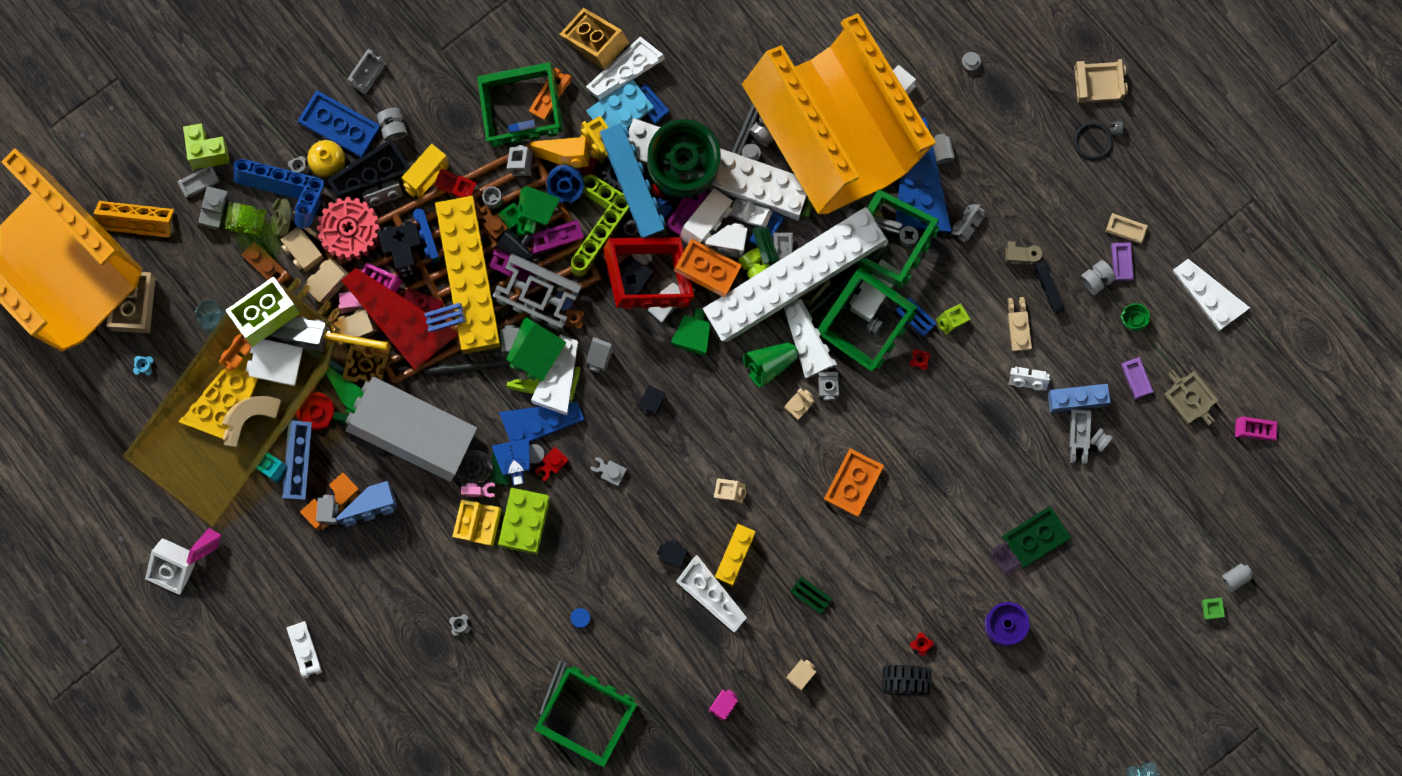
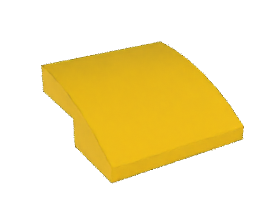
M461 499L452 537L493 546L502 509Z

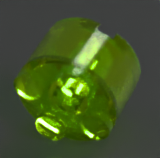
M229 203L225 220L226 229L235 233H241L244 230L245 233H249L248 235L260 237V233L263 232L267 210L262 208L256 210L254 206Z

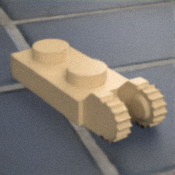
M1024 297L1019 298L1020 312L1015 313L1014 301L1012 298H1008V323L1012 352L1032 349L1028 313Z

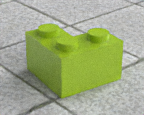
M202 123L183 127L187 159L192 170L230 163L228 147L223 137L207 139Z

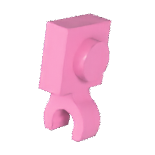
M490 482L481 488L478 487V484L468 483L466 487L461 486L462 497L485 496L494 498L495 494H490L487 490L489 487H495V484Z

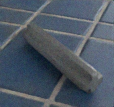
M558 662L541 707L540 715L544 712L568 667V663Z

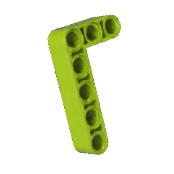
M594 175L583 177L584 187L582 193L607 210L571 260V271L576 276H583L588 272L602 252L608 239L614 235L630 211L624 194ZM588 183H592L594 187L587 188L585 185ZM603 193H608L610 197L603 198L601 195ZM623 203L626 205V207L619 208L617 207V204ZM608 218H614L616 222L608 223L606 220ZM597 233H604V234H605V237H604V238H598V237L596 236V234H597ZM593 248L595 251L593 253H588L585 251V249ZM581 262L584 264V267L577 268L575 264Z

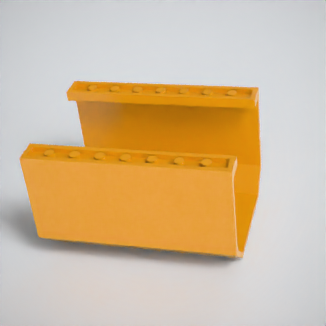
M859 13L843 19L841 25L844 30L829 48L813 59L794 67L783 46L780 45L766 51L742 83L743 88L818 214H829L877 192L878 189L882 190L906 175L936 143Z
M14 148L2 163L32 194L0 225V303L31 336L62 352L82 343L137 287L143 268L45 168Z

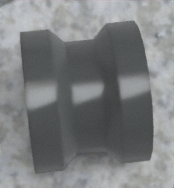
M906 226L900 231L899 243L906 248L913 247L917 242L918 232L914 227Z

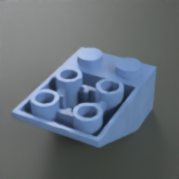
M386 481L369 486L336 517L337 521L341 525L349 527L357 524L356 521L364 519V521L375 519V515L381 513L383 516L394 513V510L398 509L391 485Z

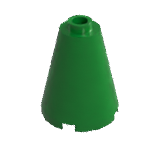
M787 342L749 351L743 355L745 368L749 367L751 373L748 375L753 383L758 387H763L797 359L798 350L794 344L791 345Z

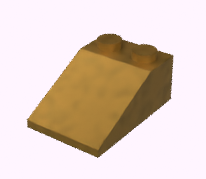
M585 8L559 34L560 37L582 55L604 70L629 44L621 29Z

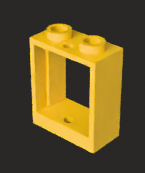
M432 143L402 176L403 186L406 188L405 191L412 197L415 195L418 198L422 197L435 182L440 169L446 170L449 166L446 155Z

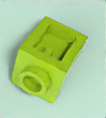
M960 303L944 311L936 321L940 329L947 335L953 329L967 323L970 317Z

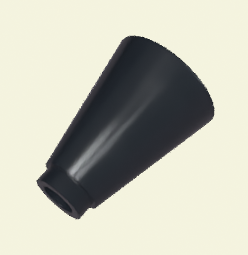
M508 228L494 249L510 256L515 254L529 260L532 253L526 246L533 237L526 233L523 239L520 240Z

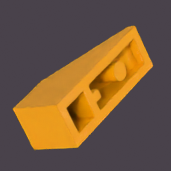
M586 137L533 141L530 144L536 157L559 165L566 164L574 168L589 166L590 146Z

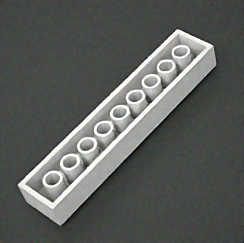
M633 118L628 131L630 135L628 141L636 149L637 155H635L637 163L641 162L642 166L647 168L649 143L660 127ZM682 138L680 142L687 143L688 140L686 138ZM668 146L663 149L666 153L671 151ZM699 147L697 148V152L699 154H702L704 152V149ZM720 148L721 158L718 174L713 184L708 188L709 190L715 188L729 197L750 201L756 206L768 208L775 213L799 221L807 194L795 174ZM681 158L682 164H686L685 158ZM663 167L665 172L671 169L670 167ZM703 167L696 168L699 173L704 170ZM684 174L680 175L679 178L681 180H687Z
M865 207L728 292L725 298L720 297L704 307L703 310L720 339L727 343L888 243V240L869 209Z

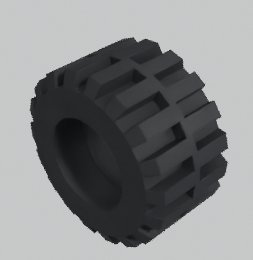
M887 665L882 668L881 691L889 695L927 696L931 694L932 670L923 666Z

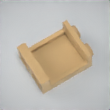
M1118 59L1117 62L1085 64L1084 61L1076 62L1074 69L1078 103L1123 100L1125 94L1128 93L1127 83H1124L1126 66L1122 65V59Z

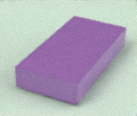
M1131 242L1112 243L1113 272L1116 275L1114 282L1133 281Z
M1140 357L1121 364L1134 400L1154 393Z

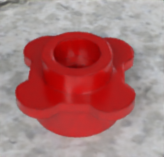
M914 349L910 366H917L922 370L927 369V362L931 354L927 351Z
M918 633L916 640L910 643V647L916 649L920 656H925L927 650L934 645L933 641L925 637L924 633Z

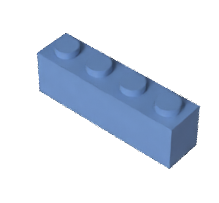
M288 421L285 465L287 467L284 470L282 498L305 500L312 422Z

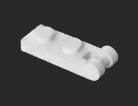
M306 622L287 627L302 678L306 679L311 674L316 673L317 675L322 673ZM312 661L313 666L307 668L305 663Z

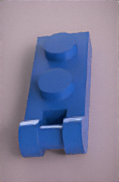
M416 209L413 216L416 223L421 226V230H418L421 241H426L427 247L424 248L427 259L431 258L433 263L439 262L440 259L425 213L422 209Z

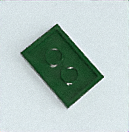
M1049 506L1007 532L1001 538L1020 567L1024 569L1070 540L1071 536L1052 507Z

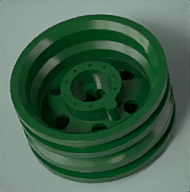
M679 119L666 123L655 132L649 143L647 168L651 180L659 190L672 197L691 198L702 194L713 184L718 174L721 158L718 140L709 128L694 120ZM686 138L688 142L681 143L680 140ZM667 146L671 149L669 153L663 150ZM697 148H703L704 152L699 154ZM681 158H685L686 164H682ZM663 167H670L671 169L665 172ZM703 167L704 170L699 173L696 168ZM682 174H684L687 178V180L684 182H682L679 178Z

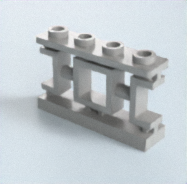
M511 254L505 268L514 273L507 289L497 285L493 297L496 298L495 301L502 305L508 303L513 306V310L519 313L528 312L531 314L530 317L537 321L543 319L548 322V326L554 329L563 328L567 316L559 313L566 296L576 300L582 285L515 254ZM515 264L538 276L529 275L526 283L516 279L519 269L513 267V265ZM548 280L573 292L564 291L561 299L551 295L554 285L548 283ZM531 281L549 288L542 304L524 297ZM512 286L523 291L518 300L525 302V305L500 293L503 292L508 295ZM547 302L556 305L557 309L553 316L560 318V321L535 309L538 308L543 311Z

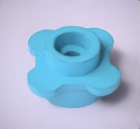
M136 356L133 372L136 375L140 373L150 375L152 373L151 364L153 363V358L150 356L147 358Z

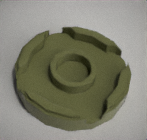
M278 198L272 207L275 210V215L271 217V227L275 235L285 236L288 233L291 221L290 204L287 199Z

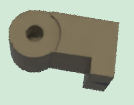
M1008 241L1005 246V264L1034 265L1042 257V250L1035 245L1028 248L1015 247L1016 242Z

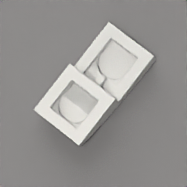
M736 198L729 216L760 228L764 227L765 229L773 212L768 208L756 206L750 201Z

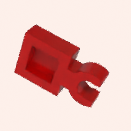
M554 447L542 459L545 465L538 467L535 474L538 475L541 471H544L546 475L542 480L545 482L549 479L551 471L557 474L569 459Z

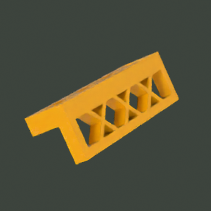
M99 201L93 213V218L106 231L170 237L174 209Z

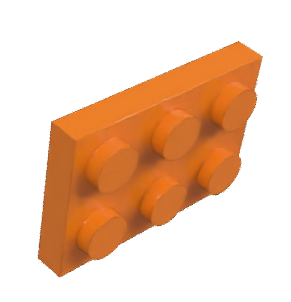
M691 238L674 271L725 298L742 265Z
M850 448L824 497V501L858 517L884 465Z

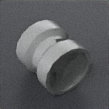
M491 186L483 191L482 197L485 206L493 210L501 206L503 200L498 188Z

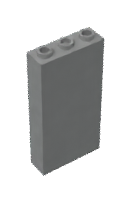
M372 377L370 383L366 381L361 390L364 393L363 397H358L353 406L356 408L355 413L350 412L345 422L349 424L346 431L451 482L477 427L375 377Z

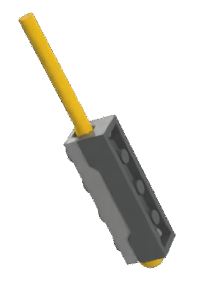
M301 316L293 318L265 338V340L322 352H324L328 340L387 350L389 346L388 342L331 333L324 321L317 319L311 321Z

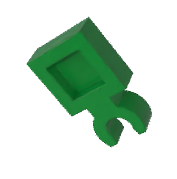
M512 203L498 215L508 228L514 227L517 236L521 238L525 235L522 229H524L526 222L517 219L518 207L515 203Z

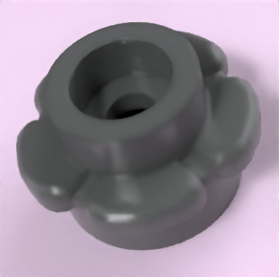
M878 317L875 320L871 319L867 326L870 335L874 334L877 336L883 325V322Z

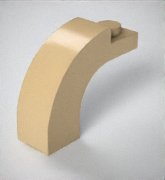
M254 396L236 403L227 412L222 422L223 425L229 426V429H226L224 432V445L236 447L242 425L249 417L261 415L268 418H276L281 400L268 396Z

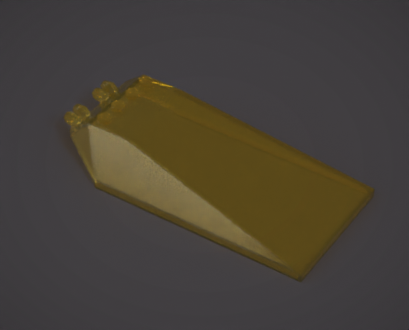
M296 278L289 288L278 283L300 314L297 316L311 321L316 319L322 320L326 323L331 333H340L341 329L332 323L341 312L339 308L334 309L330 316L326 318L323 315L330 308L331 302L326 301L319 311H316L302 300L310 291V286H304L298 296L293 293L299 287L301 279ZM226 313L123 457L211 526H215L327 372L337 341L328 340L324 352L303 348L295 387L259 379L252 397L268 396L280 399L276 418H268L261 415L249 417L242 425L236 447L224 445L225 440L178 422L203 395V392L218 374L226 368L219 363L221 355L233 344V339L241 333L231 317Z

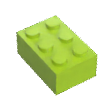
M274 277L226 310L252 347L300 314Z
M515 488L510 489L498 542L499 547L538 555L550 501L549 495Z

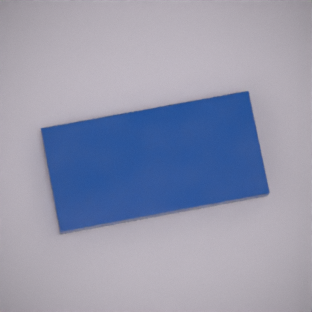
M316 90L297 121L298 124L327 140L335 142L341 148L359 158L365 156L382 128L379 124Z

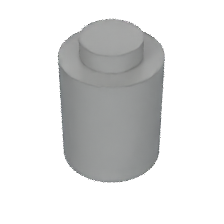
M946 134L936 135L934 139L936 143L933 145L936 163L942 164L953 161L955 156L950 136H946Z
M1240 563L1222 575L1221 579L1228 590L1234 592L1252 580L1251 575L1253 573L1248 565L1244 566Z

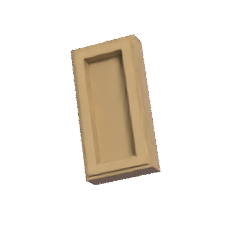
M1112 213L1105 232L1142 244L1148 225Z

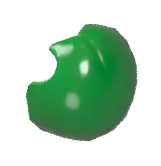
M1137 303L1126 306L1121 314L1123 326L1133 332L1144 330L1148 326L1151 317L1148 308Z

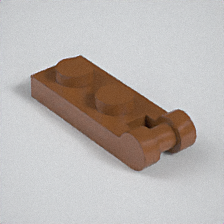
M253 242L241 254L267 281L279 273L281 276L276 281L281 288L286 280L289 281L292 278L256 242Z

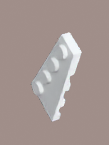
M639 37L590 82L586 88L601 100L663 61L665 57L647 41Z
M1189 259L1173 269L1174 275L1218 331L1250 309L1249 306Z
M797 299L785 306L784 310L795 346L798 350L805 378H810L819 374V372L836 366L835 360L831 359L828 354L829 349L827 345H824L819 337L821 335L819 330L814 328L812 324L813 319L802 299Z
M560 335L559 338L566 341V344L544 380L539 381L531 402L568 415L578 341Z
M696 555L676 582L735 633L747 617Z

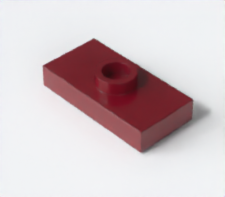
M410 288L407 289L404 299L426 313L442 308L444 303L441 300Z

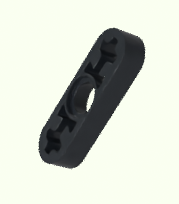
M1041 261L1034 264V270L1053 313L1063 312V302L1045 262Z

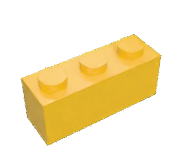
M737 524L715 575L717 581L733 587L756 531Z

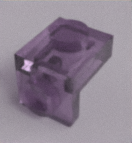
M1007 542L996 545L990 551L994 563L1005 577L1022 567L1020 561L1010 550Z

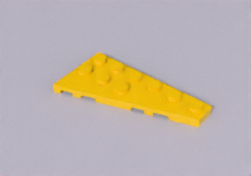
M240 352L239 356L244 360L237 369H234L232 372L227 368L222 370L206 388L203 395L178 422L223 439L225 430L229 429V426L222 424L227 412L239 401L252 397L259 379L249 377V372H246L248 360L252 361L253 353L249 352L245 356Z

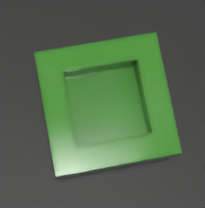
M1222 598L1201 600L1204 620L1225 617Z

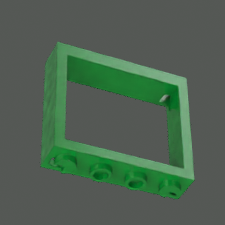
M550 62L477 76L486 142L490 146L501 147L504 143L509 142L517 144L521 143L524 139L537 140L540 139V136L547 135L552 137L557 136L560 132H564L555 69ZM548 76L555 124L495 136L488 87Z
M878 189L867 207L873 217L876 216L882 204L885 203L927 224L928 227L899 275L865 257L854 263V265L902 289L904 284H907L908 281L910 282L913 269H917L922 260L920 257L923 252L926 253L930 248V240L932 237L937 236V232L940 229L939 219Z
M859 268L818 330L821 337L872 372L876 367L878 369L881 368L885 362L884 355L886 353L890 354L896 346L893 343L895 339L902 337L906 331L904 328L906 323H911L917 315L914 312L917 306L864 269ZM862 279L907 310L874 360L829 329Z
M575 666L572 668L567 667L534 730L604 767L637 704L634 703L635 699L629 695L624 694V696L617 694L616 688L608 684L606 687L599 684L601 680L590 675L588 678L582 675L583 671ZM569 676L628 707L602 757L543 726Z

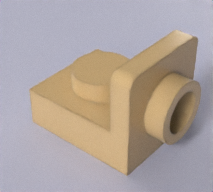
M800 388L784 406V409L795 419L799 420L814 404L813 395L806 389L803 391Z
M717 479L714 498L743 503V498L746 496L745 484L734 480Z

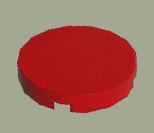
M313 392L307 394L299 401L297 406L298 420L312 422V431L325 429L333 422L335 406L327 395Z

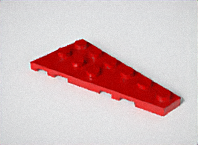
M357 268L341 280L414 370L459 334L450 327L428 332L429 326L426 323L425 311ZM441 321L433 323L434 326L442 324Z

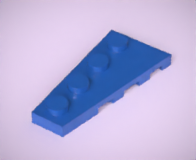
M578 402L569 403L568 415L544 407L499 412L510 442L527 438L531 442L584 421Z

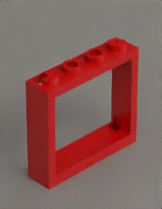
M681 237L608 239L603 249L616 308H684L690 305L694 298L691 280L676 273L680 294L625 295L616 255L671 254L675 269L684 252Z

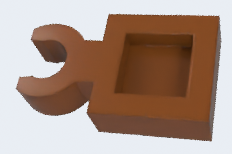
M484 206L487 214L482 216L478 212L477 217L481 221H486L483 227L497 240L507 231L508 226L499 217L498 213L492 216L490 208Z

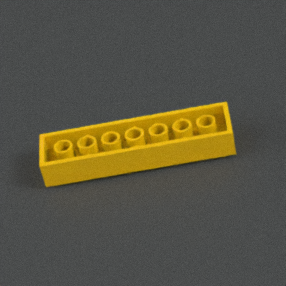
M473 196L436 202L453 304L462 303L466 320L464 323L457 324L461 350L463 354L500 348V338Z

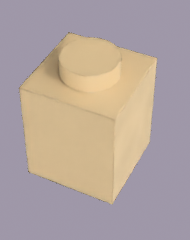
M800 660L786 677V680L801 691L816 673L814 670L815 666L808 660H805V662Z

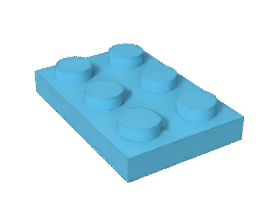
M631 80L586 110L592 120L601 116L608 127L621 123L623 127L628 128L631 126L633 118L641 119L649 111H652L654 107L634 80Z

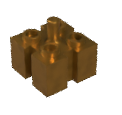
M351 344L342 379L353 382L362 379L370 383L372 377H375L382 381L391 345L388 346L387 350Z

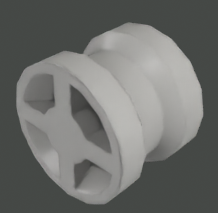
M1100 428L1091 439L1090 444L1096 445L1098 450L1102 452L1113 437L1105 434L1104 430Z

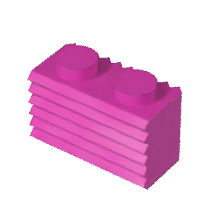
M729 689L727 691L722 690L709 708V712L723 722L726 721V718L731 715L733 708L738 703L737 695Z

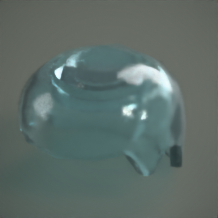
M213 300L203 301L195 310L198 318L197 323L207 331H215L224 323L225 311L221 305Z

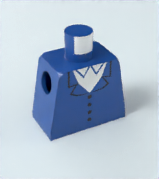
M529 439L493 445L492 448L503 476H511L513 486L524 484L523 473L530 472Z

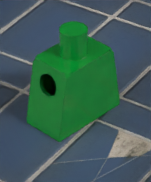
M528 186L521 189L517 219L526 222L523 232L534 235L536 227L543 228L546 226L560 198Z
M695 308L693 317L684 315L671 340L672 347L706 356L710 323L703 321L706 314L704 310Z

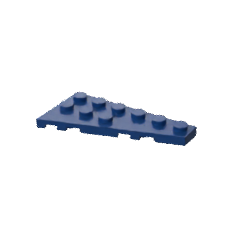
M922 118L923 122L925 123L926 127L928 128L927 119H926V118ZM932 147L906 175L900 178L898 199L939 219L940 229L938 232L951 233ZM896 210L895 222L901 223L902 228L912 226L918 230L927 229V224Z

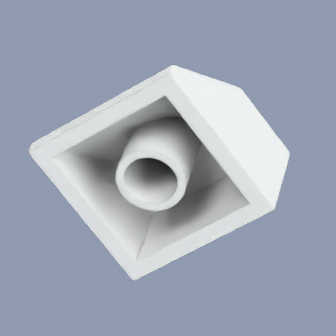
M736 223L727 225L708 238L705 246L724 256L740 258L744 255L747 228Z
M162 538L151 552L145 579L180 595L195 564L194 562L189 565L186 562L190 550Z

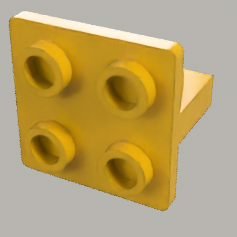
M599 116L589 123H586V121L582 122L580 137H586L591 148L590 153L592 157L599 160L602 164L608 155L599 133L609 127L602 117Z

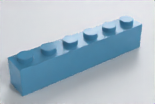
M620 123L600 131L599 135L641 238H647L663 232V226L666 225L662 215H658L656 208L659 207L655 197L651 198L649 193L651 186L649 181L643 178L642 173H644L641 162L637 163L635 155H637L634 145H630L628 141L630 135L627 127H623Z

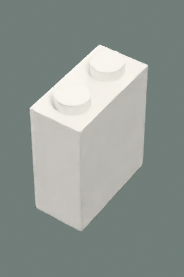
M263 339L255 346H251L250 353H253L252 361L248 360L246 372H249V377L295 387L303 348Z

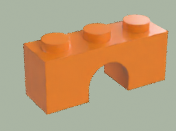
M341 473L329 485L335 493L336 504H339L338 515L361 492L344 473ZM313 499L300 512L318 531L320 529L324 530L330 524H319L316 521L318 502Z

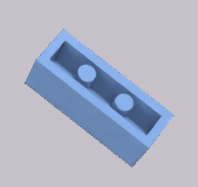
M1108 384L1050 390L1048 393L1050 413L1071 411L1072 409L1081 410L1107 407L1110 404Z

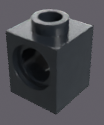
M648 385L639 403L640 412L649 417L651 415L657 416L666 398V393Z

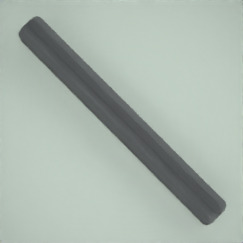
M754 104L750 108L732 153L742 155V150L747 144L750 137L749 130L756 123L759 116Z

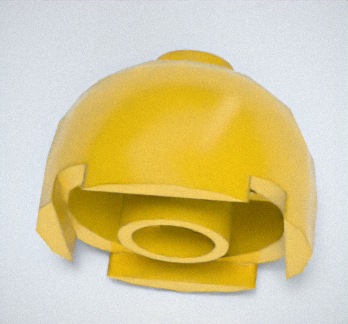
M322 140L313 144L307 156L308 166L313 174L325 179H329L343 170L346 163L342 148L330 140Z

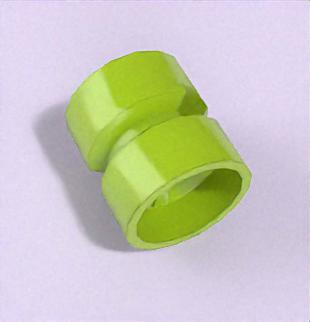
M758 248L747 252L738 259L743 270H747L746 275L749 279L770 267V265L763 263Z

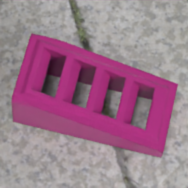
M366 262L362 270L363 273L369 275L370 271L373 270L370 277L374 280L379 273L380 275L376 281L381 284L384 278L387 277L383 285L395 293L398 291L402 283L398 276Z
M1244 416L1236 419L1235 437L1276 441L1277 422ZM1251 424H1253V433H1251ZM1259 425H1261V434H1259ZM1267 426H1269V435H1266Z
M210 528L207 529L190 549L186 561L187 564L191 565L216 550L222 537L221 534Z

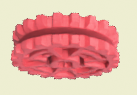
M346 197L345 201L339 198L337 203H329V208L322 210L323 217L319 216L318 221L320 225H317L318 238L323 248L328 250L332 257L336 255L339 260L347 258V261H352V258L360 260L361 255H369L368 250H374V242L379 241V220L375 216L374 210L372 208L369 209L366 202L361 204L358 198H355L354 201H351L350 197ZM351 226L353 230L346 232L345 228L348 229Z

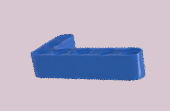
M239 159L234 163V181L236 183L299 199L295 206V225L299 228H308L312 224L323 200L324 182L322 179L246 159Z

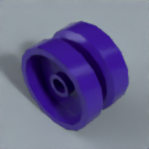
M1002 602L994 606L986 615L984 621V629L988 639L1001 647H1011L1022 641L1030 627L1026 611L1020 605L1013 602ZM1005 621L1010 622V623H1009V626H1010V627H1005V626H1004V622H1005Z

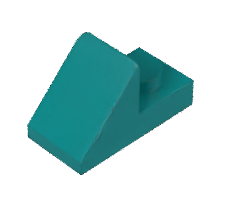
M264 451L254 467L278 483L284 476V470L287 465Z

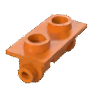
M242 333L233 339V344L222 353L219 361L231 372L234 369L236 370L244 360L239 356L240 352L247 356L251 350V345Z

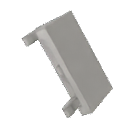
M368 49L347 80L352 87L366 95L386 63L382 57H377L372 50Z
M207 186L206 189L225 194L220 214L201 209L198 226L217 230L220 225L227 191Z

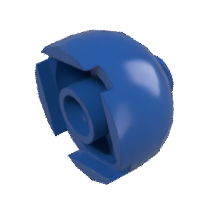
M566 164L558 165L552 169L547 177L548 194L560 198L559 202L561 203L563 201L574 202L579 199L583 192V174L578 168Z

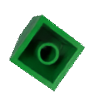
M525 317L506 359L511 362L510 367L518 372L521 369L526 371L525 376L533 381H536V379L543 381L566 341Z

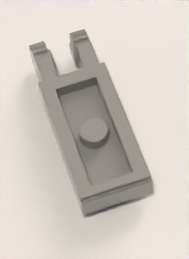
M1071 410L1070 463H1075L1076 449H1083L1081 461L1082 464H1087L1088 449L1090 448L1091 410Z

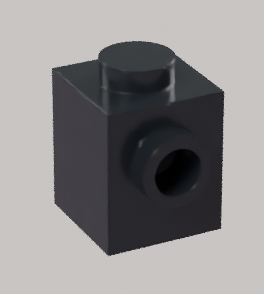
M671 540V542L666 541L665 545H660L657 555H659V561L681 569L688 549L681 547L682 544L680 542Z

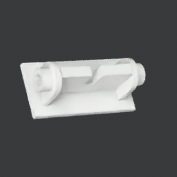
M1017 366L1011 368L1009 385L1033 388L1035 390H1047L1050 379L1046 371L1032 369V375H1028L1029 369Z

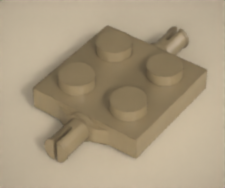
M1174 370L1167 375L1174 384L1164 394V397L1188 425L1194 419L1200 417L1206 421L1208 426L1215 420L1208 411L1219 400L1197 373L1193 371L1181 379Z

